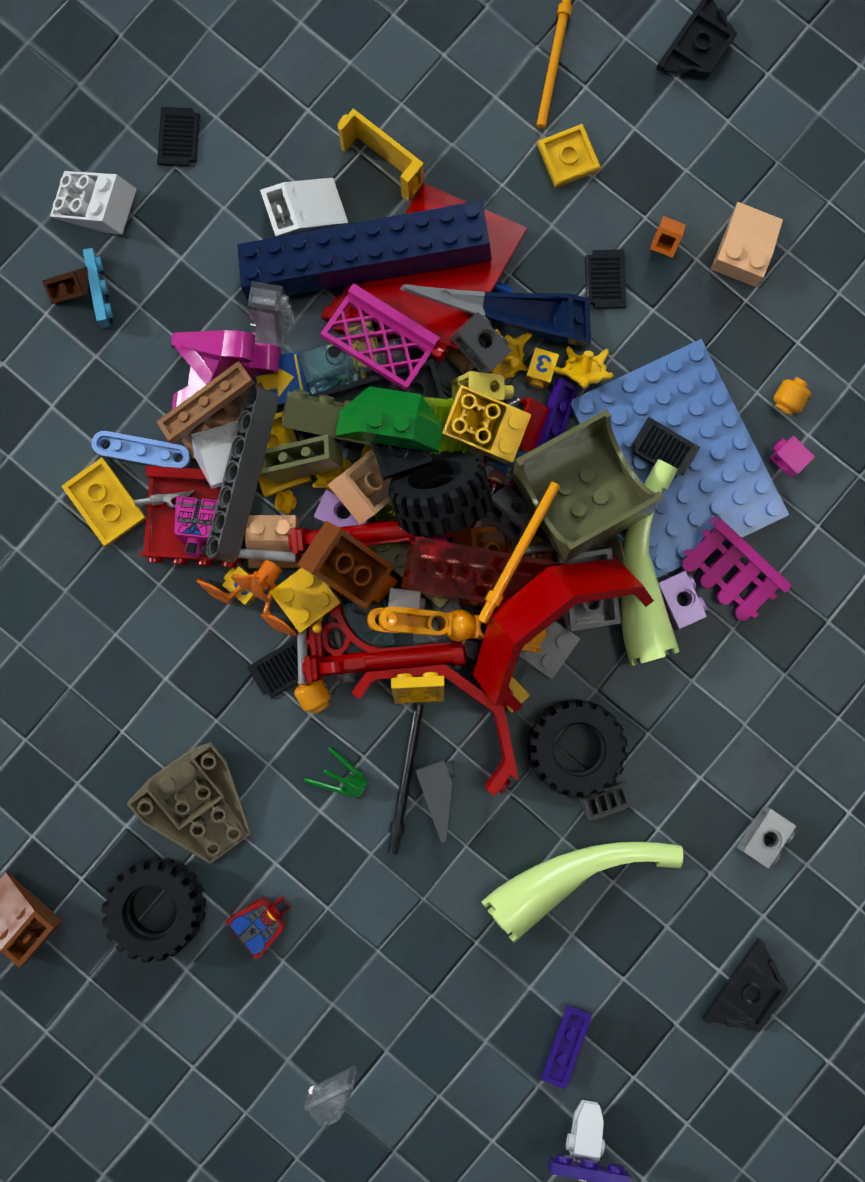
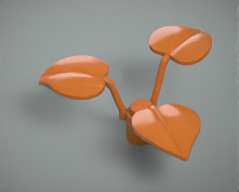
M265 560L259 570L250 575L233 574L231 578L239 587L232 593L222 592L219 588L204 582L202 577L196 580L209 595L228 605L233 604L230 599L243 589L251 592L255 597L266 602L263 613L260 616L268 625L280 633L297 637V633L291 627L273 616L269 611L272 600L270 591L277 587L275 581L282 572V569L273 562ZM269 587V588H270V589H269V593H268V596H266V594L264 593L263 590L266 591L267 588Z

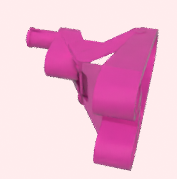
M219 330L172 333L171 347L178 350L190 365L189 386L173 395L172 410L237 361L243 364L251 378L260 373L277 374L279 371L281 347L272 344L255 343L256 335L243 331Z

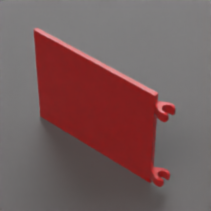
M423 183L405 214L468 202ZM485 210L491 261L365 282L360 288L439 336L440 339L433 348L432 355L434 361L441 363L446 356L448 348L456 351L459 350L457 345L450 339V336L473 314L402 291L400 288L407 284L443 289L492 292L527 232L526 227ZM355 310L353 318L359 317L357 310Z

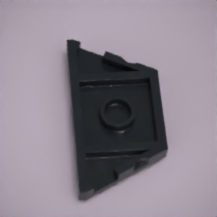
M702 0L658 63L656 70L700 77L710 76L737 35L732 24L727 21L723 9H718L714 0Z
M757 938L701 1017L706 1023L714 1022L725 1024L728 1027H742L750 1031L760 1032L788 992V988L783 978H781L776 964L771 959L766 945L761 939Z

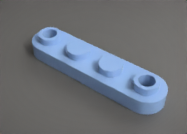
M100 431L92 439L93 450L103 457L159 467L187 468L191 463L189 451L184 446L110 431ZM110 441L109 448L104 449V442ZM182 455L183 460L177 463L175 461L176 456Z

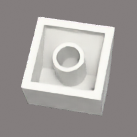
M238 421L191 434L194 457L212 489L222 485Z

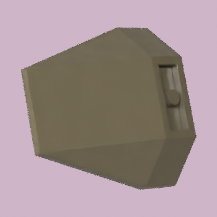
M212 742L191 748L149 778L127 802V805L143 824L209 864L251 835V830L227 761Z

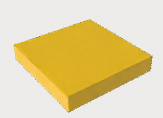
M583 124L537 142L538 149L555 188L596 173L601 169Z

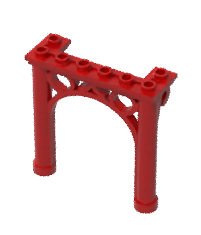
M397 520L340 527L366 547L429 539L423 536L416 537L408 534L401 529ZM290 528L291 534L288 535L289 548L293 550V554H300L302 558L320 529ZM453 533L446 534L442 538L453 537ZM333 589L335 594L341 600V594ZM341 603L329 612L332 618H337L338 622H332L324 626L323 617L321 623L322 631L320 633H315L312 630L313 625L309 627L307 647L311 650V655L304 657L305 662L302 664V672L304 677H307V683H312L330 675L455 663L456 666L466 665L467 649L465 642L456 641L386 648L371 645L362 640L352 630L346 620ZM333 627L340 628L346 635L344 644L340 649H336L330 644L329 632ZM352 642L367 651L345 654Z

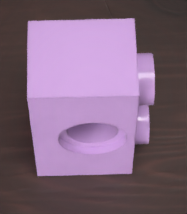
M325 490L314 518L322 523L328 521L338 527L360 525L352 514L346 519L339 518L338 511L345 506L333 491ZM371 518L361 524H368Z
M686 571L659 582L666 610L674 630L681 629L707 617L705 613L707 611L706 604L701 597L698 598L694 590L696 583L690 574L687 575ZM679 593L687 596L688 601L685 606H681L677 602Z

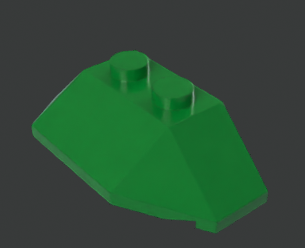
M369 386L340 410L335 436L439 453L443 426L421 394Z

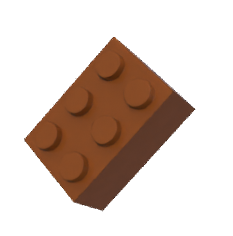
M325 521L297 564L365 610H367L394 568L393 565L342 528L328 521Z

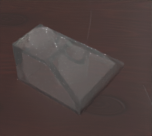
M355 1065L309 1088L304 1108L320 1126L327 1122L328 1124H333L340 1120L344 1114L354 1089L357 1073Z

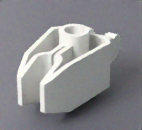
M582 1100L574 1112L571 1134L568 1133L566 1139V1150H569L572 1158H574L573 1161L582 1162L583 1158H587L599 1163L600 1156L604 1154L605 1141L602 1139L604 1121L600 1105L597 1102Z

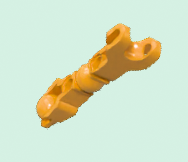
M391 606L374 608L367 617L369 628L376 632L448 636L456 642H465L468 639L483 640L485 635L480 629L482 622L477 620L479 615H471L462 609L443 613L440 611ZM378 614L380 626H378L375 621V618ZM434 617L439 621L437 630H434L431 626V621ZM547 628L527 643L521 651L542 652L543 650L539 645L546 639Z

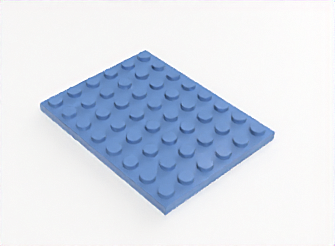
M702 339L572 399L571 411L578 425L606 409L609 411L616 441L630 467L643 484L650 474L653 465L633 454L636 447L632 443L648 417L700 447L684 475L678 474L675 479L673 478L668 490L663 489L661 494L663 498L654 511L650 530L649 553L657 578L682 567L681 562L686 556L683 552L686 548L691 551L704 538L701 533L705 529L710 531L713 528L709 521L714 515L721 518L741 538L789 515ZM725 539L722 544L725 546L730 544V542Z

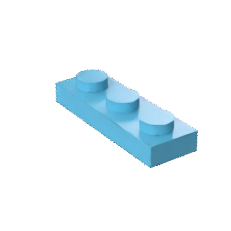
M93 248L83 249L96 320L101 329L111 327L110 318H113L111 304H106L105 295H108L109 291L106 280L101 278L100 271H104L102 258L95 254Z

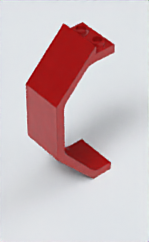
M617 558L547 567L493 611L488 621L473 676L494 706L500 703L505 708L508 705L514 712H517L523 705L513 695L514 693L510 689L509 684L520 651L538 634L573 606L580 603L634 595L647 607L654 600L639 580Z
M447 665L370 671L364 674L352 691V694L359 699L364 697L376 680L397 678L398 674L408 673L414 677L423 676L424 673L436 672L438 675H442L489 708L494 714L502 750V760L484 785L487 791L494 796L498 792L502 794L511 782L508 778L510 775L518 780L504 707L500 703L494 706L486 693Z

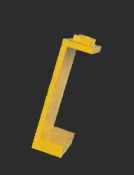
M353 108L348 115H343L338 123L341 149L346 152L356 138L360 139L402 172L400 176L401 196L410 202L424 183V163Z

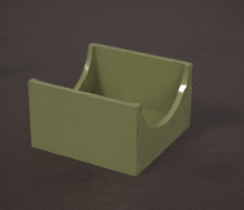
M607 409L515 459L512 479L533 514L550 483L555 482L561 486L540 525L563 564L650 516L663 498L659 491L653 492L648 489L630 467L614 436L611 426V414Z

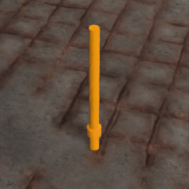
M562 0L558 5V22L536 127L540 129L546 128L567 21L571 18L572 0Z
M555 482L550 483L493 591L490 590L485 598L487 602L477 618L478 621L487 624L495 607H499L504 598L502 594L561 486Z

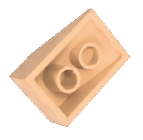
M737 202L711 270L756 287L764 278L772 258L783 219Z

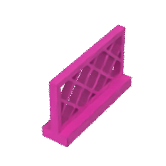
M354 283L348 290V295L320 333L321 338L407 391L429 356L432 355V350L440 339L439 336ZM349 305L356 309L359 317L345 319L344 311ZM375 321L379 324L381 331L367 333L365 322ZM361 323L363 334L350 336L347 325ZM343 326L346 337L336 338L329 334L333 327ZM396 334L401 338L402 344L389 346L386 336ZM382 336L385 347L371 349L369 338ZM365 339L367 350L358 352L353 349L351 341ZM418 348L424 354L420 359L410 360L408 349ZM404 350L406 361L393 363L390 352ZM386 353L389 364L379 365L375 363L373 355ZM408 366L410 375L407 380L404 381L396 376L394 368Z

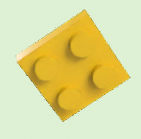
M300 568L270 591V594L299 633L305 631L342 603L331 587L303 568Z

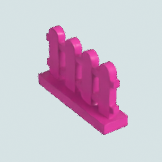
M714 515L709 521L713 528L710 531L705 529L701 533L704 538L691 551L688 548L685 549L683 553L686 556L683 558L681 565L688 572H693L698 567L704 571L699 577V582L704 588H711L718 584L721 587L717 593V600L720 603L727 605L735 600L739 604L734 610L736 618L745 621L752 616L755 619L759 615L756 610L768 598L774 600L777 597L774 592L778 588L786 593L792 585L729 525ZM725 539L731 543L728 548L722 544ZM717 548L722 554L708 567L703 562ZM743 555L748 559L745 565L739 560ZM735 565L740 570L725 583L721 578ZM760 572L766 576L762 581L757 577ZM751 582L755 583L757 586L743 600L739 594Z

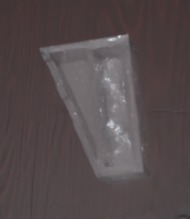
M252 281L247 307L250 325L256 328V332L252 331V334L256 335L255 343L281 347L282 355L285 350L288 328L293 326L295 313L292 311V304H289V297L286 296L283 286Z

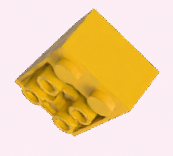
M460 385L442 434L505 464L513 463L531 414Z

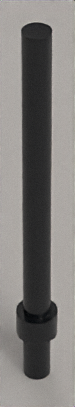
M414 703L394 819L393 822H390L389 827L391 835L387 853L398 854L400 837L404 834L405 824H403L424 704Z

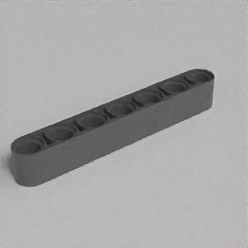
M255 385L247 389L244 395L206 544V555L209 558L226 562H235L240 554L279 401L277 393Z

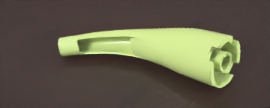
M657 459L644 485L651 491H659L662 494L663 489L668 490L678 469ZM654 512L628 527L623 543L624 560L622 564L639 580L654 600L645 607L634 595L619 597L624 645L631 666L638 664L637 658H640L641 663L666 657V655H669L668 649H672L673 654L680 652L649 553L650 530Z
M617 842L582 848L556 856L522 872L496 888L481 903L484 907L491 905V908L487 911L503 931L505 930L507 934L513 933L509 938L515 943L593 874L614 866L633 862H655L656 867L680 869L683 863V848L681 845L657 842Z

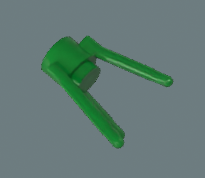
M328 747V751L354 775L348 774L345 779L327 769L323 771L327 776L342 783L343 788L309 778H304V782L344 794L349 798L354 796L359 799L368 783L367 780L363 779L364 773L358 771L334 748Z

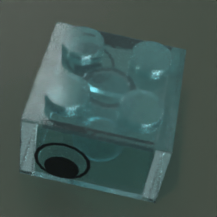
M332 344L298 354L312 394L359 380L353 358Z

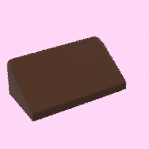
M87 266L42 281L51 303L56 304L88 294Z

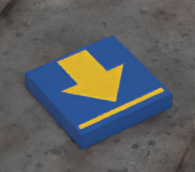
M300 351L280 355L279 371L277 374L260 373L254 377L255 384L261 382L266 390L277 393L279 399L277 407L285 405L287 391L294 392V389L308 392Z

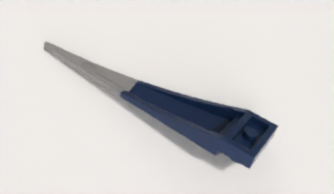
M407 284L400 288L402 291L473 315L479 312L491 321L560 344L566 342L582 347H587L591 344L590 299L570 293L481 292Z

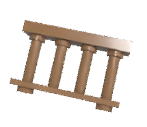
M237 361L159 419L157 424L170 443L174 444L183 438L181 440L189 451L191 457L196 460L191 434L238 421L244 395L247 389L253 386L255 382L243 364ZM261 382L255 385L265 389ZM244 393V394L241 395L239 398H237L235 401L231 402V401L234 400L236 397H238L240 394ZM221 408H224L223 410H221L220 412H218L216 415H214L213 417H211L213 414H215V413H216L217 411H219ZM201 423H204V424H202L200 427H198L197 429H195L193 432H191V431H192L194 428H196L198 425H200Z

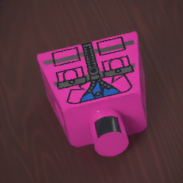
M176 497L174 533L181 543L186 544L185 555L190 557L200 556L202 545L206 546L218 500Z

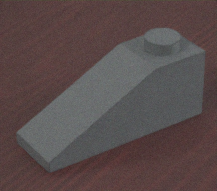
M443 758L415 769L441 843L446 842L453 787L451 778L456 777L451 763L446 764Z

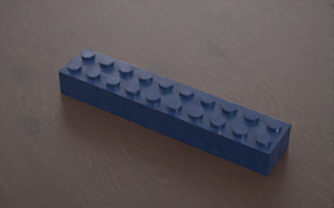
M483 200L237 244L241 288L249 303L353 285V283L359 284L492 260Z

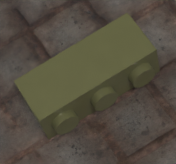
M329 434L267 448L260 474L274 483H280L343 469L342 444Z

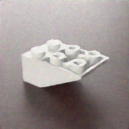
M64 171L50 217L103 233L122 235L136 188L117 174Z
M333 178L283 182L260 190L276 237L349 224Z

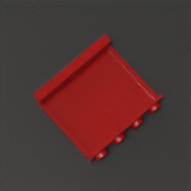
M146 466V476L149 478L148 498H150V495L194 490V493L189 496L190 498L218 500L221 486L212 489L201 469ZM176 498L172 499L173 504H176ZM165 503L155 506L147 504L144 552L139 553V556L147 558V562L162 563V559H172V564L187 565V560L197 561V565L212 566V562H222V567L237 568V563L244 564V558H237L235 562H226L209 558L207 555H201V553L199 557L185 555L186 544L181 543L174 533L175 509L170 508ZM245 534L241 548H245Z

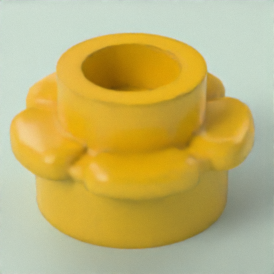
M291 490L279 491L277 493L275 508L278 511L289 514L296 507L297 500Z

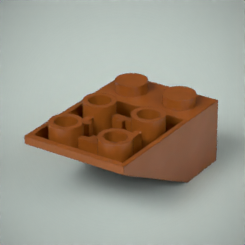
M5 872L0 878V951L20 968L32 959L62 924L63 920L12 875Z

